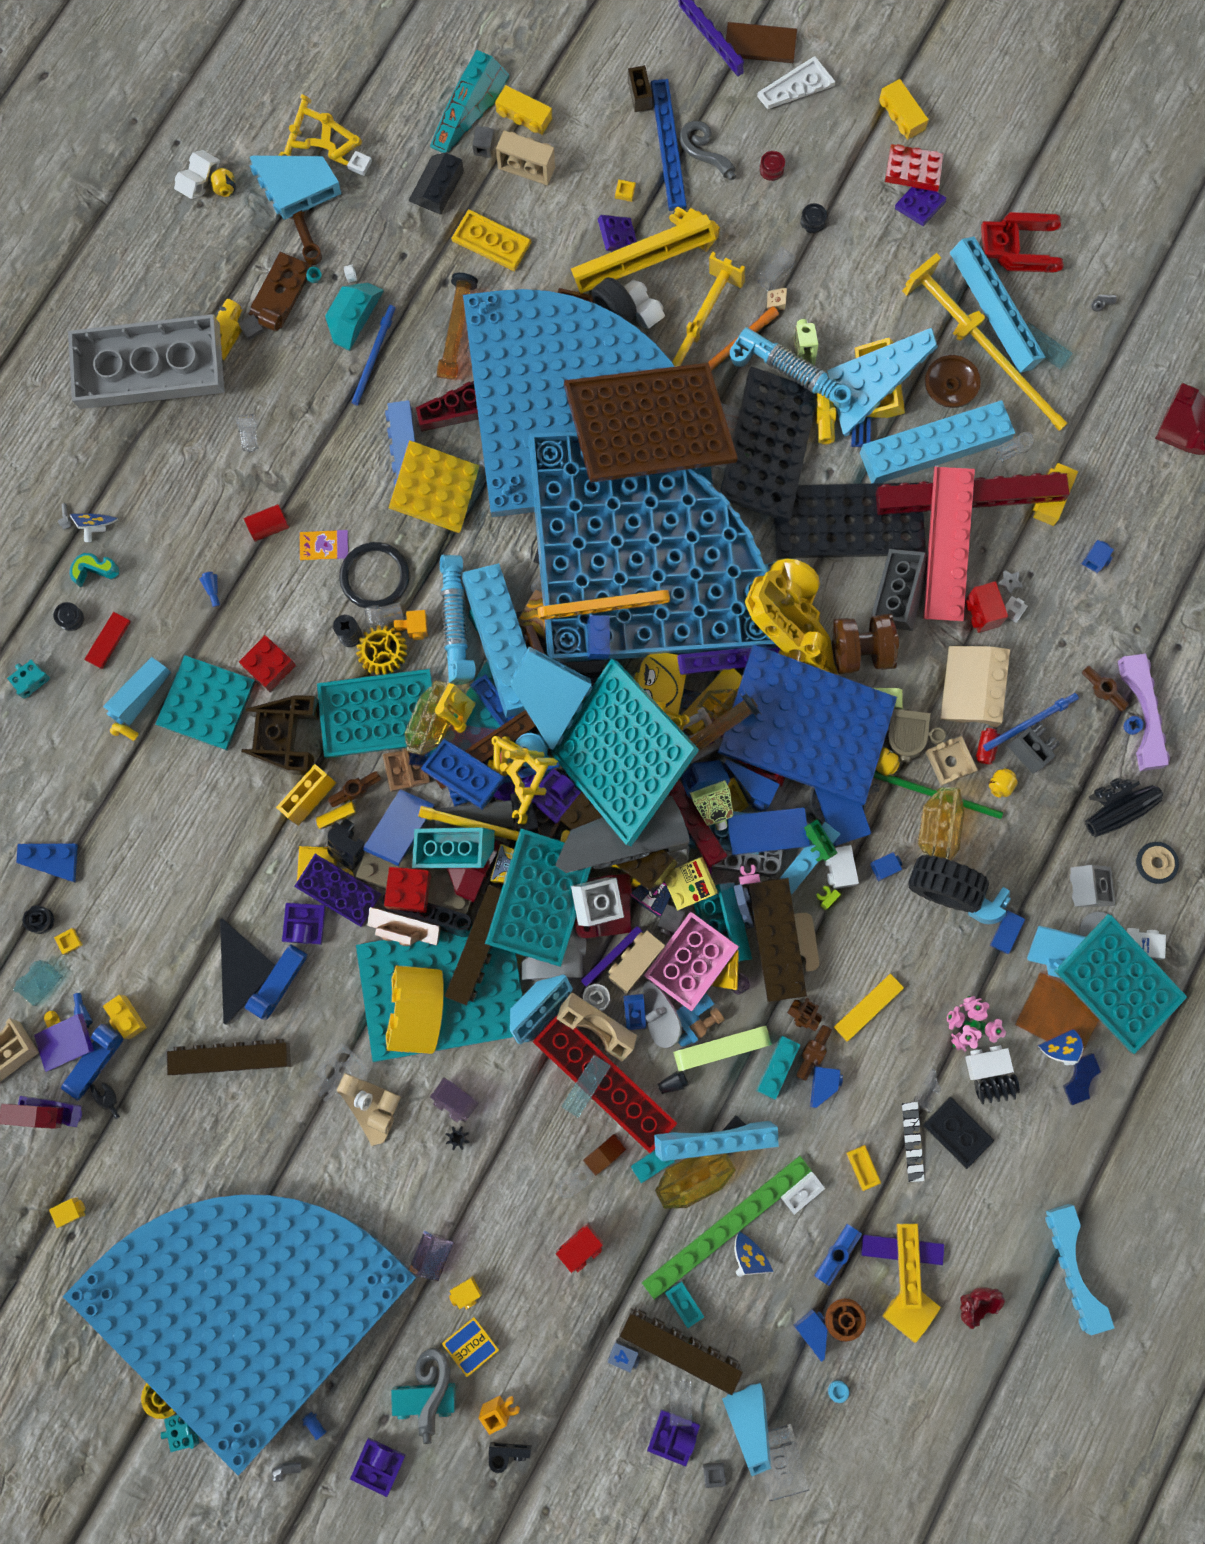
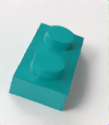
M654 1150L632 1164L631 1168L642 1184L675 1161H661L655 1155Z
M682 1281L665 1291L666 1296L687 1329L704 1318L703 1313Z

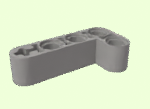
M724 850L727 858L723 861V865L719 862L712 866V869L741 873L740 867L744 866L745 873H750L751 868L747 866V861L752 859L757 863L754 874L774 876L780 870L783 850L763 852V855H731V851ZM734 857L737 859L738 864L730 866L727 859ZM773 862L776 865V870L769 871L766 868V863Z

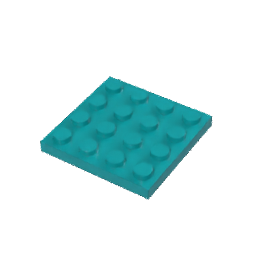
M184 655L155 725L227 751L256 681Z

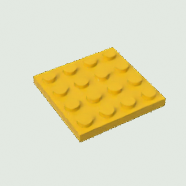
M409 440L388 508L460 533L480 466Z

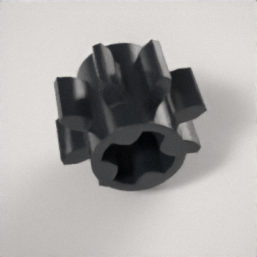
M453 1126V1132L446 1133L449 1137V1141L446 1144L451 1143L453 1151L457 1146L463 1150V1144L470 1143L469 1140H466V1136L470 1132L464 1133L463 1126L456 1131V1128ZM456 1132L458 1135L463 1136V1138L460 1139V1144L458 1141H453Z

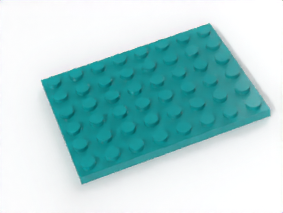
M611 659L593 685L589 696L583 700L580 711L578 713L575 712L573 715V723L569 729H565L563 732L564 738L559 746L556 745L549 752L556 760L558 759L561 767L625 845L632 847L699 749L617 660Z
M440 930L437 946L422 941H417L411 944V946H403L394 940H380L356 945L372 1062L423 1054L387 1051L386 1032L390 1013H394L395 1003H392L391 979L396 966L442 970L443 1010L435 1051L513 1038L510 1031V1009L523 996L516 953L492 946L490 951L492 958L489 965H485L482 971L485 973L482 983L477 984L475 991H478L475 1001L470 1002L466 1006L445 997V994L468 937H460Z

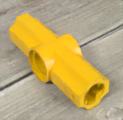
M817 393L815 420L816 424H818V443L827 445L835 441L834 424L836 421V408L829 398L827 399L825 396Z

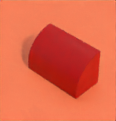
M278 504L243 518L254 542L289 528Z

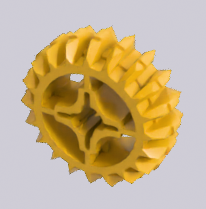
M378 625L377 630L374 631L370 627L371 633L364 632L363 634L366 638H359L362 644L356 646L360 650L356 652V655L360 657L358 661L360 664L363 663L362 667L364 669L369 668V673L372 674L375 671L376 675H380L382 671L385 675L390 670L393 674L394 667L397 669L401 668L398 663H405L402 657H407L405 650L408 647L404 644L406 642L405 638H400L401 633H395V628L389 630L388 626L385 625L382 630L380 625ZM383 638L380 642H374L376 639ZM391 640L397 645L396 654L389 649ZM368 648L374 651L373 661L368 659ZM385 648L386 652L381 651V652L379 653V651H378L379 649H380V650H383V649ZM384 659H390V661L381 664Z

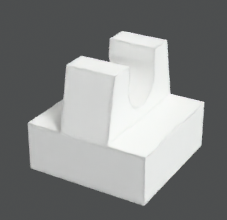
M1013 596L1005 605L1008 618L1017 623L1028 607L1024 604L1023 600L1020 598L1016 599Z

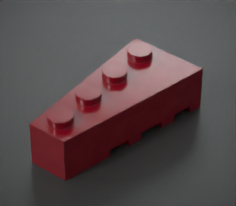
M469 381L455 390L446 392L445 395L439 398L436 397L416 407L421 432L478 420L474 381Z

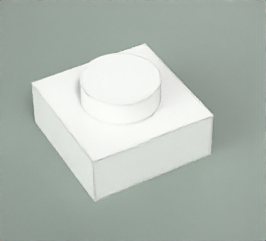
M355 151L347 165L348 169L365 176L372 159Z

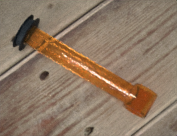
M460 272L452 274L451 283L456 287L443 358L439 359L437 366V378L456 380L458 375L457 357L465 320L463 295L470 294V290L476 289L478 284L476 277Z
M747 693L744 696L741 695L743 698L741 703L694 735L690 740L700 751L749 715L754 714L756 716L759 713L761 714L754 699L750 698Z

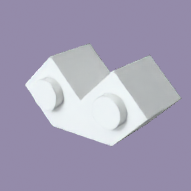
M204 150L192 152L189 160V169L178 172L175 177L174 189L191 199L201 197L205 193L204 187L211 181L212 173L219 168L220 160Z
M632 280L624 286L636 305V321L640 326L649 329L665 317L663 305L660 301L648 297L646 293L647 288L644 283Z

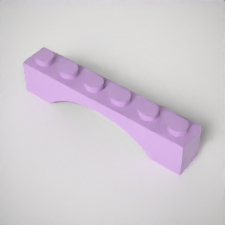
M1146 654L1124 656L1118 661L1121 680L1135 693L1144 714V735L1141 745L1136 752L1139 770L1162 769L1169 765L1170 756L1165 749L1166 737L1162 733V717L1158 714L1157 710L1158 698L1154 695L1153 688L1155 684L1154 679L1150 675V660L1147 659Z

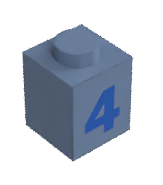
M615 1340L608 1357V1363L631 1373L632 1368L636 1369L640 1361L638 1349Z

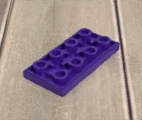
M316 853L294 886L362 927L367 919L369 909L375 906L381 896L380 892Z

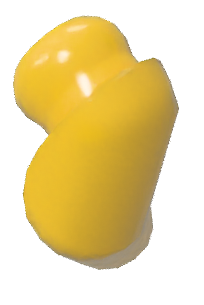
M118 722L112 724V728H110L112 735L118 736L121 733L132 741L139 734L132 728Z

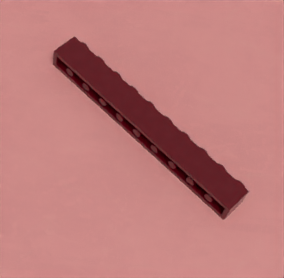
M1052 472L1048 475L1035 473L1031 476L1018 474L1007 478L996 476L993 479L975 478L972 508L1066 501L1070 495L1067 473ZM923 481L911 485L910 483H901L897 486H891L890 484L881 485L876 491L878 515L931 511L933 483Z

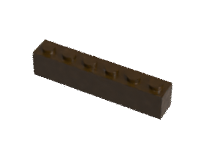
M489 885L445 994V997L466 1006L470 1002L475 1001L478 993L475 989L478 983H482L485 973L482 971L485 965H489L492 954H490L492 946L485 944L502 890L493 885Z
M274 1039L272 1044H264V1040L252 1041V1045H245V1042H234L231 1047H225V1043L213 1044V1048H205V1045H193V1049L185 1050V1046L173 1047V1051H167V1075L171 1076L291 1067L290 1043H284V1039Z

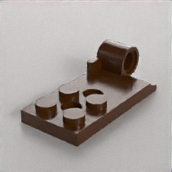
M279 252L248 314L250 316L254 314L258 319V324L275 332L282 329L307 282L306 273L313 266L283 252ZM287 272L293 273L291 278L284 277ZM279 287L285 288L283 293L276 292Z

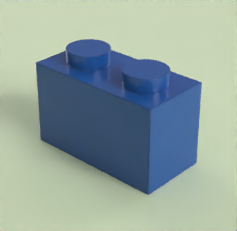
M590 615L587 621L588 659H608L610 655V616Z

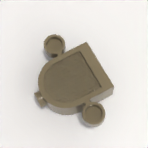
M901 709L893 710L886 733L888 735L887 744L889 750L898 755L900 762L909 763L911 759L919 756L923 752L927 740L934 744H940L944 741L946 733L942 728H934L929 732L931 713Z

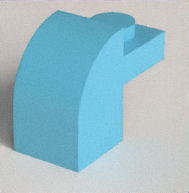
M1003 887L993 903L984 898L981 909L974 913L968 912V915L983 924H996L1006 917V910L1002 909V907L1006 908L1011 900L1009 897L1010 890Z

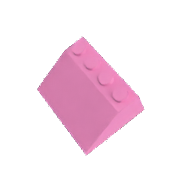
M690 912L644 976L690 1011H693L739 947Z

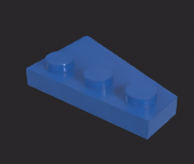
M18 844L16 863L75 883L78 845Z

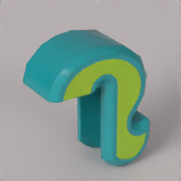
M82 553L72 562L69 574L71 580L79 587H82L88 571L112 580L119 575V567L109 557H104V561L101 562L92 553Z

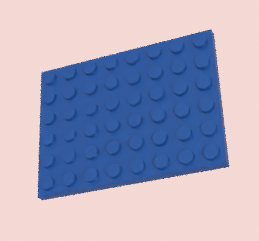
M753 645L718 753L864 805L897 697ZM747 693L761 714L759 713L755 716L741 695L744 696Z

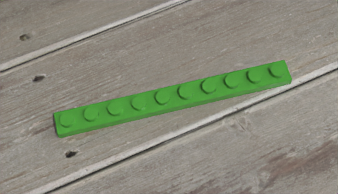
M799 1155L643 1280L642 1284L652 1298L655 1300L779 1200L782 1195L807 1174L812 1172Z

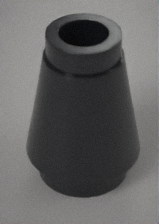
M675 1071L660 1083H657L661 1094L684 1090L689 1085L683 1071Z

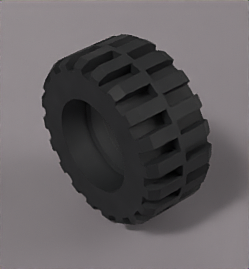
M921 855L916 859L908 885L912 892L929 901L955 910L974 913L981 909L989 881L982 873L966 865L933 855Z

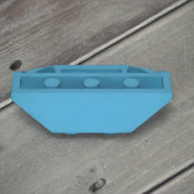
M560 975L537 981L510 1009V1031L518 1044L533 1041L558 1015L562 1003L573 990L567 976Z

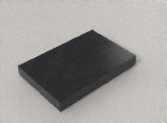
M948 1097L922 1124L965 1169H968L994 1141L952 1097Z

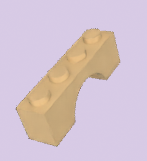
M571 993L562 1003L557 1016L559 1021L571 1029L585 1027L592 1030L603 1041L606 1052L622 1062L633 1051L637 1037L636 1034L574 993Z

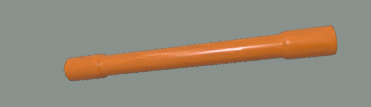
M772 306L749 329L757 333L779 315L778 310ZM737 338L707 362L711 371L730 356V349Z

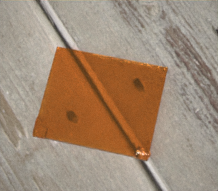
M1040 972L1015 1025L1046 1042L1074 1029L1082 1039L1084 1051L1099 1019L1069 987Z

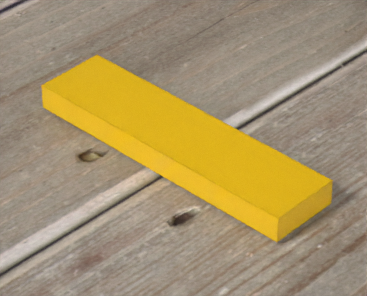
M890 973L833 1028L848 1042L904 987Z
M897 1224L901 1309H923L918 1224Z

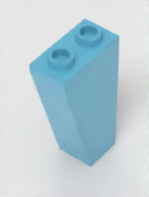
M151 657L103 706L108 710L107 715L119 724L126 723L130 726L171 674V671Z
M761 1383L751 1384L742 1391L734 1392L733 1395L728 1394L722 1400L750 1474L755 1476L771 1469L765 1394Z

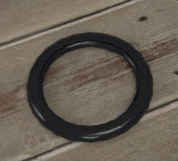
M370 542L354 548L347 554L339 571V581L344 595L352 603L365 609L377 610L394 604L402 597L409 583L410 572L407 561L396 548L382 542ZM370 551L387 553L397 562L400 570V581L395 591L388 597L377 601L366 600L358 596L352 590L348 579L349 569L354 560Z

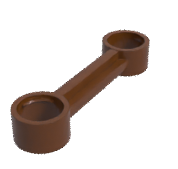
M301 210L293 214L290 219L294 220L304 247L302 254L305 262L317 265L322 260V254L319 246L313 243L304 219L305 211ZM311 251L318 252L317 256L309 258L306 255Z

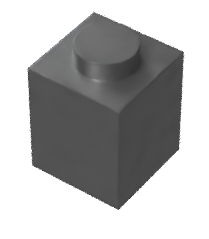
M476 126L472 144L473 153L475 156L491 158L495 142L494 129L486 126Z
M667 904L657 926L660 929V933L667 936L674 935L685 912L682 910L677 911V908Z

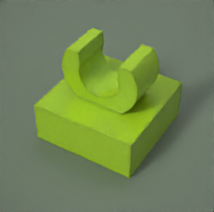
M824 886L822 889L826 891V896L823 897L819 893L815 896L818 900L823 901L820 906L827 910L841 894L836 889L831 892L829 887Z

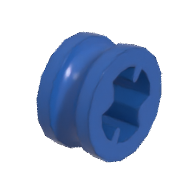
M1137 716L1128 718L1123 725L1125 732L1130 735L1137 734L1143 729V721ZM1134 721L1136 723L1135 726H1138V728L1131 729L1132 725H1129V723Z

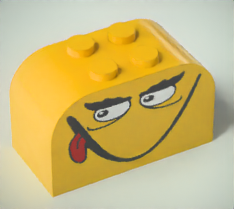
M670 653L648 655L641 664L640 672L635 673L634 680L655 702H665L666 707L664 709L679 714L686 675H680L678 655Z

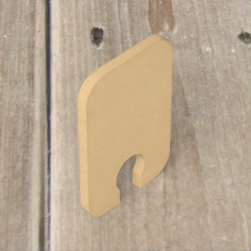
M808 913L794 914L800 955L806 960L805 971H814L819 967V956L813 919Z

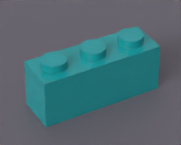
M784 1036L779 1038L755 1090L756 1092L776 1100L800 1044Z
M448 1383L445 1395L436 1414H439V1417H449L456 1410L455 1383ZM436 1384L394 1386L391 1390L392 1416H397L398 1419H409L410 1415H418L419 1418Z

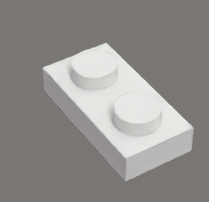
M810 1172L782 1195L781 1199L795 1215L825 1188L814 1173Z

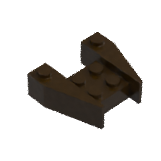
M294 695L246 708V712L255 717L252 749H242L241 752L248 757L293 775H305L314 765V756L309 752H294L297 719L318 720V699L315 696Z

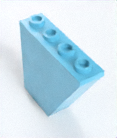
M250 156L252 164L250 169L253 175L258 176L257 180L262 189L265 188V194L269 202L273 201V208L276 214H280L283 220L292 217L293 214L301 210L305 211L341 194L339 182L323 156Z
M530 646L510 679L511 687L549 748L554 749L556 745L559 746L564 738L563 732L565 729H569L573 723V715L582 708L584 696L588 697L592 690L591 679Z

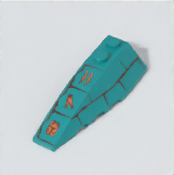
M479 50L475 51L445 108L430 148L441 153H448L458 143L461 136L472 128V124L483 116L488 107L491 108L509 78V73L493 56Z

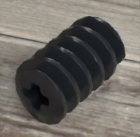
M350 615L338 616L333 622V629L340 642L346 647L357 646L360 643L359 638H362V631L358 623Z
M1012 1074L1010 1077L1004 1075L1003 1079L1000 1076H996L995 1080L990 1077L987 1081L985 1079H980L979 1082L977 1080L974 1081L976 1095L982 1105L985 1103V1098L988 1099L989 1103H992L993 1097L996 1098L997 1102H1000L1001 1096L1004 1097L1005 1101H1008V1096L1011 1094L1013 1100H1016V1094L1020 1093V1085L1016 1074Z

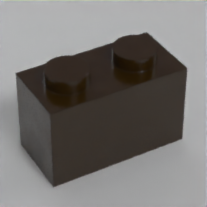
M645 65L628 68V85L634 112L652 109V93Z

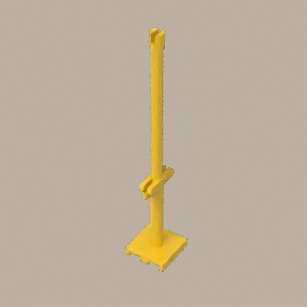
M712 251L709 257V274L717 278L695 319L687 324V335L672 361L675 367L681 365L692 343H698L700 330L726 282L739 288L743 287L745 283V266L742 265L740 269L732 266V260L725 257L724 261L716 258V253Z
M938 253L934 254L911 273L910 279L905 284L906 287L902 290L906 296L923 284L959 323L953 332L957 340L961 341L971 334L1059 431L1068 424L977 328L982 324L985 316L980 311L967 315L931 277L941 260Z
M425 806L420 807L418 817L433 819L464 828H487L495 830V836L517 841L519 831L448 814ZM568 830L563 831L560 839L561 842H566L570 834ZM630 877L631 888L635 889L640 884Z

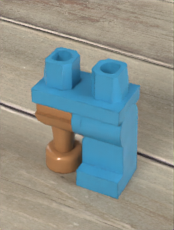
M707 993L704 994L693 1011H690L684 1005L676 1011L684 1032L678 1041L681 1047L690 1043L693 1044L706 1034L707 1029L715 1022L721 1024L725 1021L716 1007L710 1011L711 1016L703 1021L699 1018L700 1014L714 1005Z

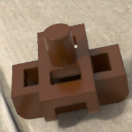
M806 998L803 1003L799 1000H794L787 1011L789 1015L795 1018L794 1021H796L795 1025L797 1027L803 1026L806 1029L809 1027L816 1031L822 1021V1015L817 1013L819 1005L809 1001V998Z

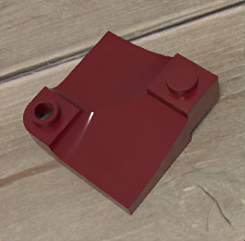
M1181 383L1175 392L1171 404L1167 408L1155 439L1188 453L1205 455V397L1199 393V389Z
M628 874L587 879V882L603 878L617 879L624 917L588 926L589 930L585 932L584 926L578 925L576 915L573 929L578 937L592 938L631 932L630 894L632 890Z

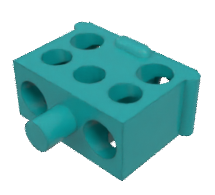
M32 659L23 666L20 663L16 664L15 668L17 671L7 678L16 689L17 695L23 699H26L50 679Z
M177 1413L164 1419L166 1431L161 1432V1439L168 1438L170 1453L186 1448L193 1449L199 1445L198 1435Z

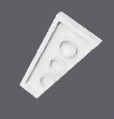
M814 56L759 91L757 97L767 109L834 87L835 80Z

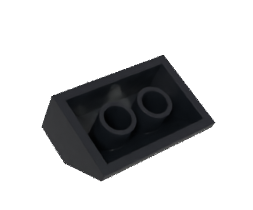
M446 152L431 156L409 198V202L441 215L464 172L462 159Z

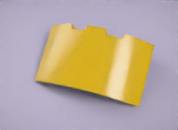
M396 966L391 979L392 1003H395L394 1013H390L386 1032L387 1051L433 1054L439 1037L443 1010L442 970Z

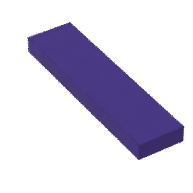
M636 926L582 979V984L586 988L590 986L633 944L634 939L643 931Z
M862 1234L861 1256L898 1260L897 1238ZM919 1241L920 1263L943 1265L944 1244Z

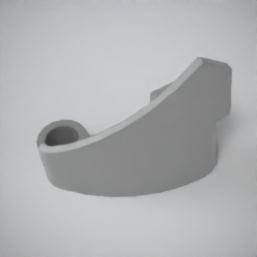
M572 928L561 967L530 957L522 961V980L535 981L565 975L568 979H582L583 957L586 954V938L578 937Z

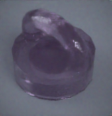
M738 973V989H731L735 994L740 995L750 988L749 979L742 973Z

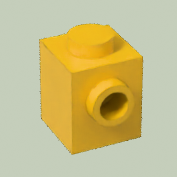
M78 1197L71 1198L49 1209L56 1228L64 1227L86 1216L84 1213L85 1205Z
M473 1276L450 1289L449 1299L454 1307L458 1306L459 1309L465 1307L467 1310L476 1304L475 1300L481 1297L482 1292Z

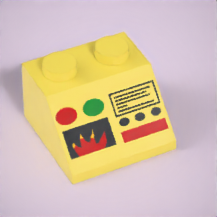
M703 857L673 869L665 879L677 911L718 893Z

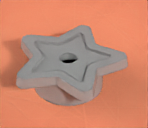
M1006 570L1003 571V579L998 585L1003 586L1008 594H1011L1015 588H1022L1023 586L1018 580L1020 573L1011 574Z

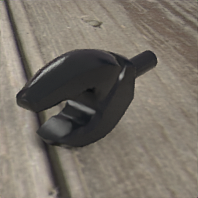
M102 1083L105 1094L101 1096L96 1086L91 1084L90 1089L94 1101L105 1110L110 1109L115 1119L120 1118L114 1107L117 1104V1097L113 1088L107 1083Z

